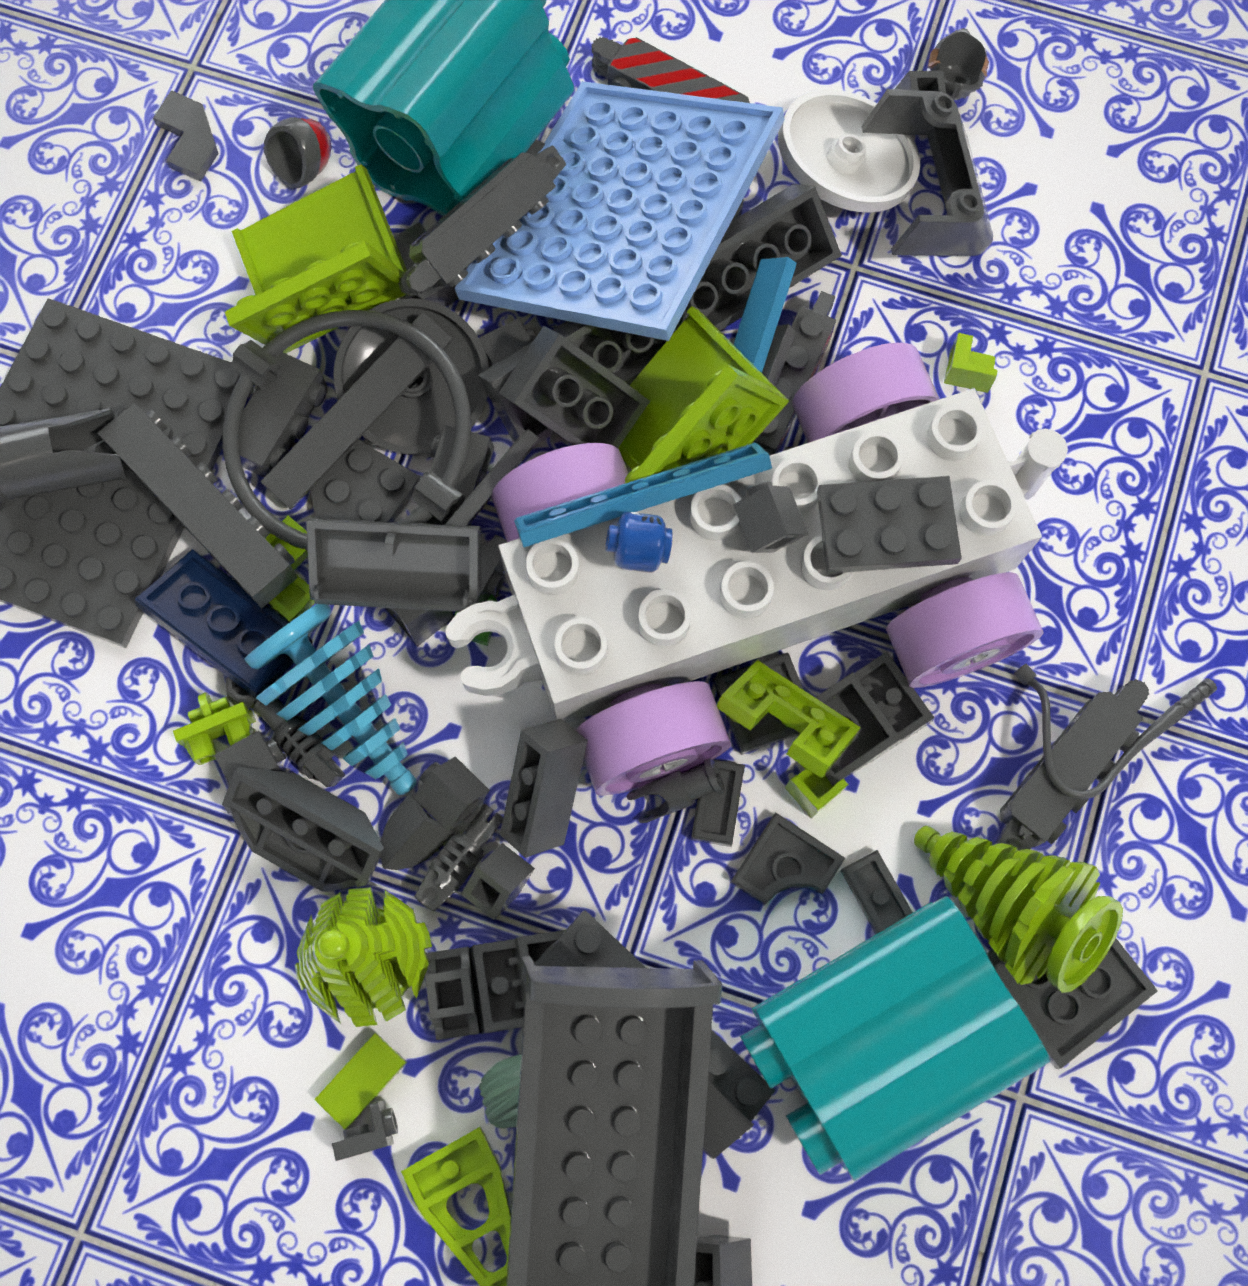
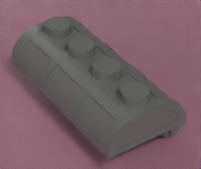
M313 517L306 520L310 600H314L315 604L460 612L473 604L479 603L482 561L480 526L335 520Z

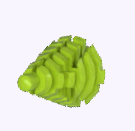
M923 826L916 832L914 836L915 846L925 853H930L929 863L937 876L938 874L940 877L944 876L945 887L952 896L958 897L960 907L968 918L970 916L973 919L977 930L983 938L990 940L988 943L1000 961L1007 962L1005 967L1017 983L1021 985L1030 984L1035 976L1039 979L1047 972V978L1054 988L1062 993L1071 992L1086 981L1107 955L1120 929L1124 908L1118 900L1111 896L1096 897L1100 885L1099 882H1096L1100 876L1097 866L1084 862H1070L1067 858L1055 855L1044 856L1042 853L1034 850H1018L1017 847L1004 843L992 845V841L979 837L968 840L966 835L952 831L941 836L938 831L930 826Z
M371 887L349 889V895L346 896L345 901H343L340 892L321 904L315 925L312 915L310 916L297 949L299 962L295 964L296 977L301 991L307 990L311 1002L341 1024L334 997L340 1006L344 1007L345 1013L348 1017H351L355 1027L378 1025L374 1009H378L380 1013L382 1012L383 1018L387 1022L406 1010L402 996L409 987H412L413 994L417 999L429 967L425 949L432 947L430 934L425 922L417 923L414 910L385 890V906L383 905V909H379L376 906Z

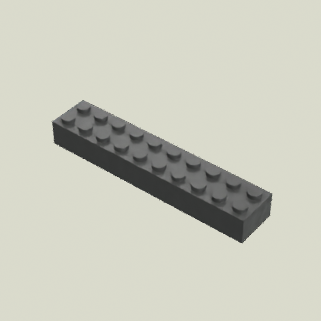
M792 184L731 221L674 332L689 316L687 311L691 306L697 308L719 331L742 318L761 259L789 257L797 264L789 287L791 288L842 256L815 186ZM566 321L552 329L628 385L635 380L667 342L666 340ZM531 342L477 376L512 441L515 442L524 430L527 431L529 429L539 437L536 443L538 444L555 432L499 394L533 343Z

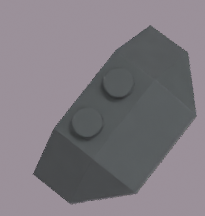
M247 767L235 769L222 805L228 814H232L237 829L252 852L322 892L353 886H366L369 883L384 848L365 812L296 773Z

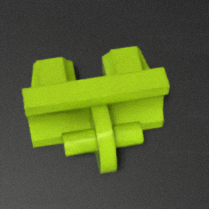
M207 692L199 694L198 701L200 707L187 712L191 723L173 730L176 742L187 749L193 761L198 765L215 760L214 755L217 754V750L213 742L214 739L226 735L231 746L253 734L251 724L257 721L251 709L248 710L244 702L231 707L226 696L212 701Z

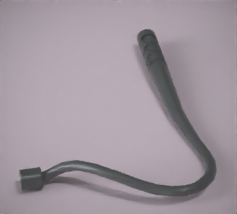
M1027 663L1014 673L1024 686L1029 684L1039 694L1042 705L1044 762L1050 780L1062 794L1079 800L1093 798L1101 794L1144 747L1176 724L1189 711H1192L1197 705L1201 704L1205 698H1208L1217 691L1214 681L1205 678L1196 685V688H1193L1187 695L1185 694L1179 701L1175 702L1174 705L1168 708L1139 735L1096 787L1086 791H1078L1067 787L1061 781L1053 765L1050 700L1047 691L1035 679L1037 675Z

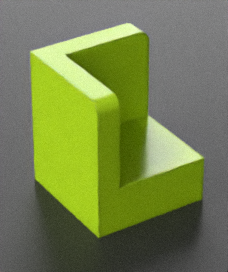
M958 333L950 349L944 384L967 389L975 388L976 391L988 393L998 373V370L994 369L995 357L971 351L973 336Z
M804 769L799 775H795L789 780L785 789L806 813L813 818L841 794L849 784L844 779H841L832 786L825 775L821 778L812 771Z

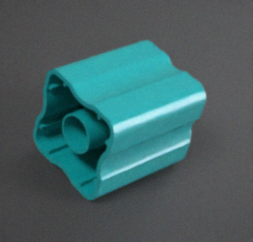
M547 0L383 1L313 84L314 93L327 115L345 136L357 165L362 164L368 170L372 183L376 188L405 201L413 200L420 202L444 216L506 160L515 158L522 152H527L574 92V85L566 67L570 62L569 53L561 41L549 33V21L543 8Z
M947 896L924 905L751 1008L760 1025L740 1036L770 1089L791 1078L805 1104L787 1114L786 1118L819 1175L840 1163L847 1170L853 1181H856L1050 1063L1049 1055L1039 1036L1000 979L966 919Z

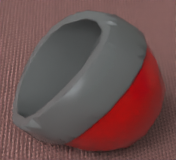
M290 117L281 120L271 127L266 134L263 149L268 165L279 180L290 188H300L312 182L327 166L332 145L330 136L321 123L313 119Z

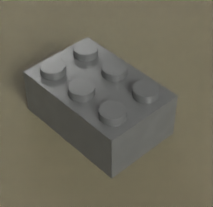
M543 326L499 392L500 395L572 445L605 443L619 448L650 402V400L568 339Z

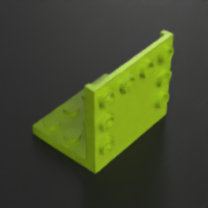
M362 164L355 167V172L242 230L236 228L231 231L255 295L240 299L236 306L224 311L230 327L266 345L287 328L311 317L343 310L369 311L382 303L396 300L406 295L401 292L398 284L400 282L399 278L402 277L401 275L407 271L368 170ZM339 327L309 335L297 341L283 352L288 353Z
M693 306L688 309L687 313L689 316L672 334L669 341L662 346L629 385L650 400V402L618 448L623 460L632 469L626 476L625 483L752 444L789 402Z

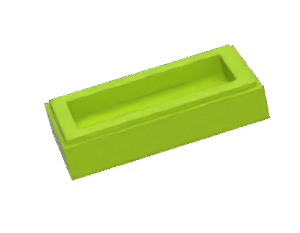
M374 1033L314 1100L344 1130H347L408 1062L378 1033Z

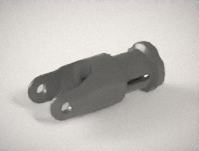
M712 758L704 760V765L684 773L675 771L633 789L626 797L628 800H635L652 794L660 795L665 799L662 805L643 813L639 817L640 823H647L693 805V800L710 793H724L725 787L717 765Z

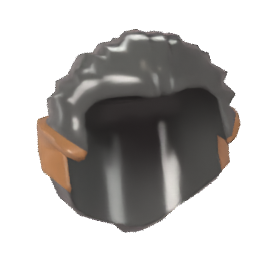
M962 28L939 41L935 49L930 53L927 68L930 71H943L946 94L951 96L953 100H959L960 98H966L975 90L983 87V81L987 77L989 60L983 44L972 36L968 29Z

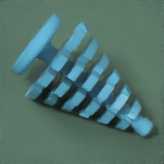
M316 604L288 623L244 658L249 667L260 669L281 654H287L296 666L266 688L256 698L267 706L307 677L313 686L279 711L277 715L288 721L322 696L328 706L297 729L298 731L311 736L338 716L344 725L322 741V744L329 750H334L353 736L359 744L343 757L348 764L353 766L369 756L374 765L369 767L364 773L375 780L385 775L390 781L389 785L398 795L407 794L416 786L417 780L409 769L406 770L400 762L408 755L404 742L393 749L386 742L400 730L396 718H393L378 730L371 723L391 706L387 695L381 696L363 711L356 704V701L381 683L380 669L375 670L348 691L340 683V681L374 657L370 644L334 671H331L325 664L364 633L360 621H357L316 650L310 643L308 635L331 615L329 605Z

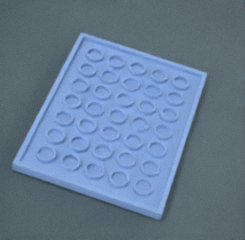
M582 81L544 142L545 145L541 150L543 151L553 145L566 162V166L553 180L556 187L546 195L549 202L535 214L531 215L528 211L519 220L523 225L514 234L506 239L500 236L493 243L496 248L495 251L480 263L474 260L469 264L466 269L468 275L455 287L459 300L669 341L785 120L783 107Z

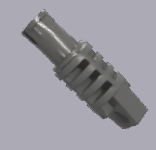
M278 698L267 706L258 700L253 707L254 710L274 730L276 742L290 759L297 764L298 768L309 779L315 776L325 787L336 786L345 776V773L332 759L336 753L321 743L324 741L323 738L316 732L311 736H307L297 730L307 722L303 717L294 716L286 721L278 716L277 713L285 707Z
M482 805L481 810L463 833L458 832L450 838L428 867L429 870L414 898L429 910L436 911L456 890H459L484 857V850L482 848L503 822V817L496 813L486 823V819L493 812V809L488 805Z

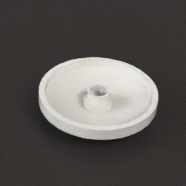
M817 90L800 96L788 108L784 116L785 120L778 132V145L781 156L787 168L801 185L815 186L820 199L825 202L856 212H880L900 204L908 196L918 179L920 172L919 152L912 136L909 134L863 133L861 126L877 103L858 94L842 90Z

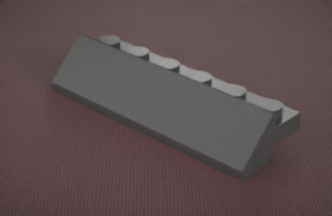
M586 910L579 914L555 943L550 945L534 963L535 966L646 968ZM712 1029L703 1151L711 1159H715L754 1126L752 1120L776 1090L774 1088L770 1089L766 1081Z

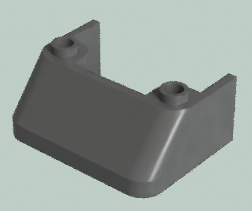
M887 89L861 126L863 133L927 135L947 215H918L891 248L892 255L977 256L982 254L992 243L994 234L968 135L955 101L948 94L939 91Z

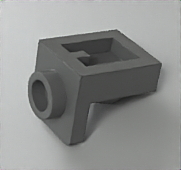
M384 1101L370 1103L375 1131L370 1132L368 1124L343 1130L344 1140L332 1143L335 1161L394 1145L392 1135L398 1134V1125L393 1108L386 1109Z

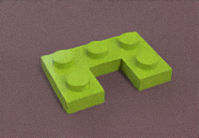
M759 660L721 695L717 703L720 711L750 731L769 712L780 719L784 725L801 733L794 740L786 755L797 761L804 769L812 771L821 778L824 777L850 745L861 728Z

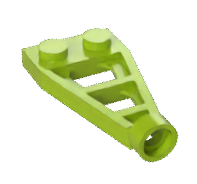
M478 1127L407 1167L401 1173L422 1216L480 1286H507L511 1210L501 1166L482 1127ZM479 1184L483 1187L486 1194L489 1215L483 1225L473 1230H467L462 1228L449 1213L447 1201L451 1195L466 1186ZM490 1231L499 1233L507 1255L506 1264L494 1272L484 1268L472 1247L476 1239Z

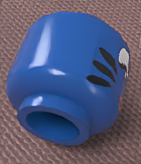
M625 512L619 518L617 526H608L605 549L607 552H613L614 562L618 568L652 573L658 570L661 563L667 564L672 548V529L666 528L663 518L658 515Z

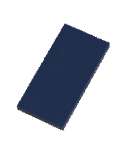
M194 549L189 551L135 598L136 607L254 698L272 685L294 664L287 654H281L260 669L249 667L244 658L290 622L268 605L261 609L235 580ZM308 636V639L312 644V638Z

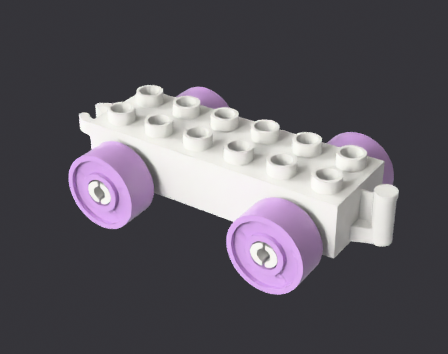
M888 343L858 351L819 371L805 382L795 394L792 405L808 443L770 455L772 465L770 470L636 512L658 515L663 518L666 528L672 529V548L667 564L661 563L658 570L652 573L620 569L615 565L613 552L606 551L608 526H617L620 517L523 547L514 522L516 518L625 483V478L628 475L619 449L605 443L572 445L540 455L518 466L504 476L494 487L492 501L507 543L498 546L512 596L498 602L486 601L473 604L457 613L445 629L448 642L454 648L466 646L475 636L482 632L491 631L498 633L507 643L508 650L506 656L501 663L493 667L469 666L463 669L460 675L461 682L465 690L470 693L491 696L507 693L519 688L526 682L542 680L556 720L562 719L564 722L570 723L596 714L583 722L576 731L588 740L584 762L595 793L606 796L632 791L675 771L687 772L703 765L705 759L712 758L713 760L730 748L731 741L709 684L706 682L689 681L892 611L916 604L894 618L886 627L910 687L932 686L978 671L1023 650L1037 641L1044 633L1019 575L1009 571L1015 570L1042 538L1026 500L1036 495L1051 473L1067 457L1068 447L1062 435L1050 429L1037 430L1030 435V440L1015 461H1008L975 388L939 399L918 349L912 344ZM950 476L962 557L958 564L827 574L817 497L819 485ZM770 482L772 486L790 487L809 535L774 553H752L733 504L748 497L746 491L760 483Z

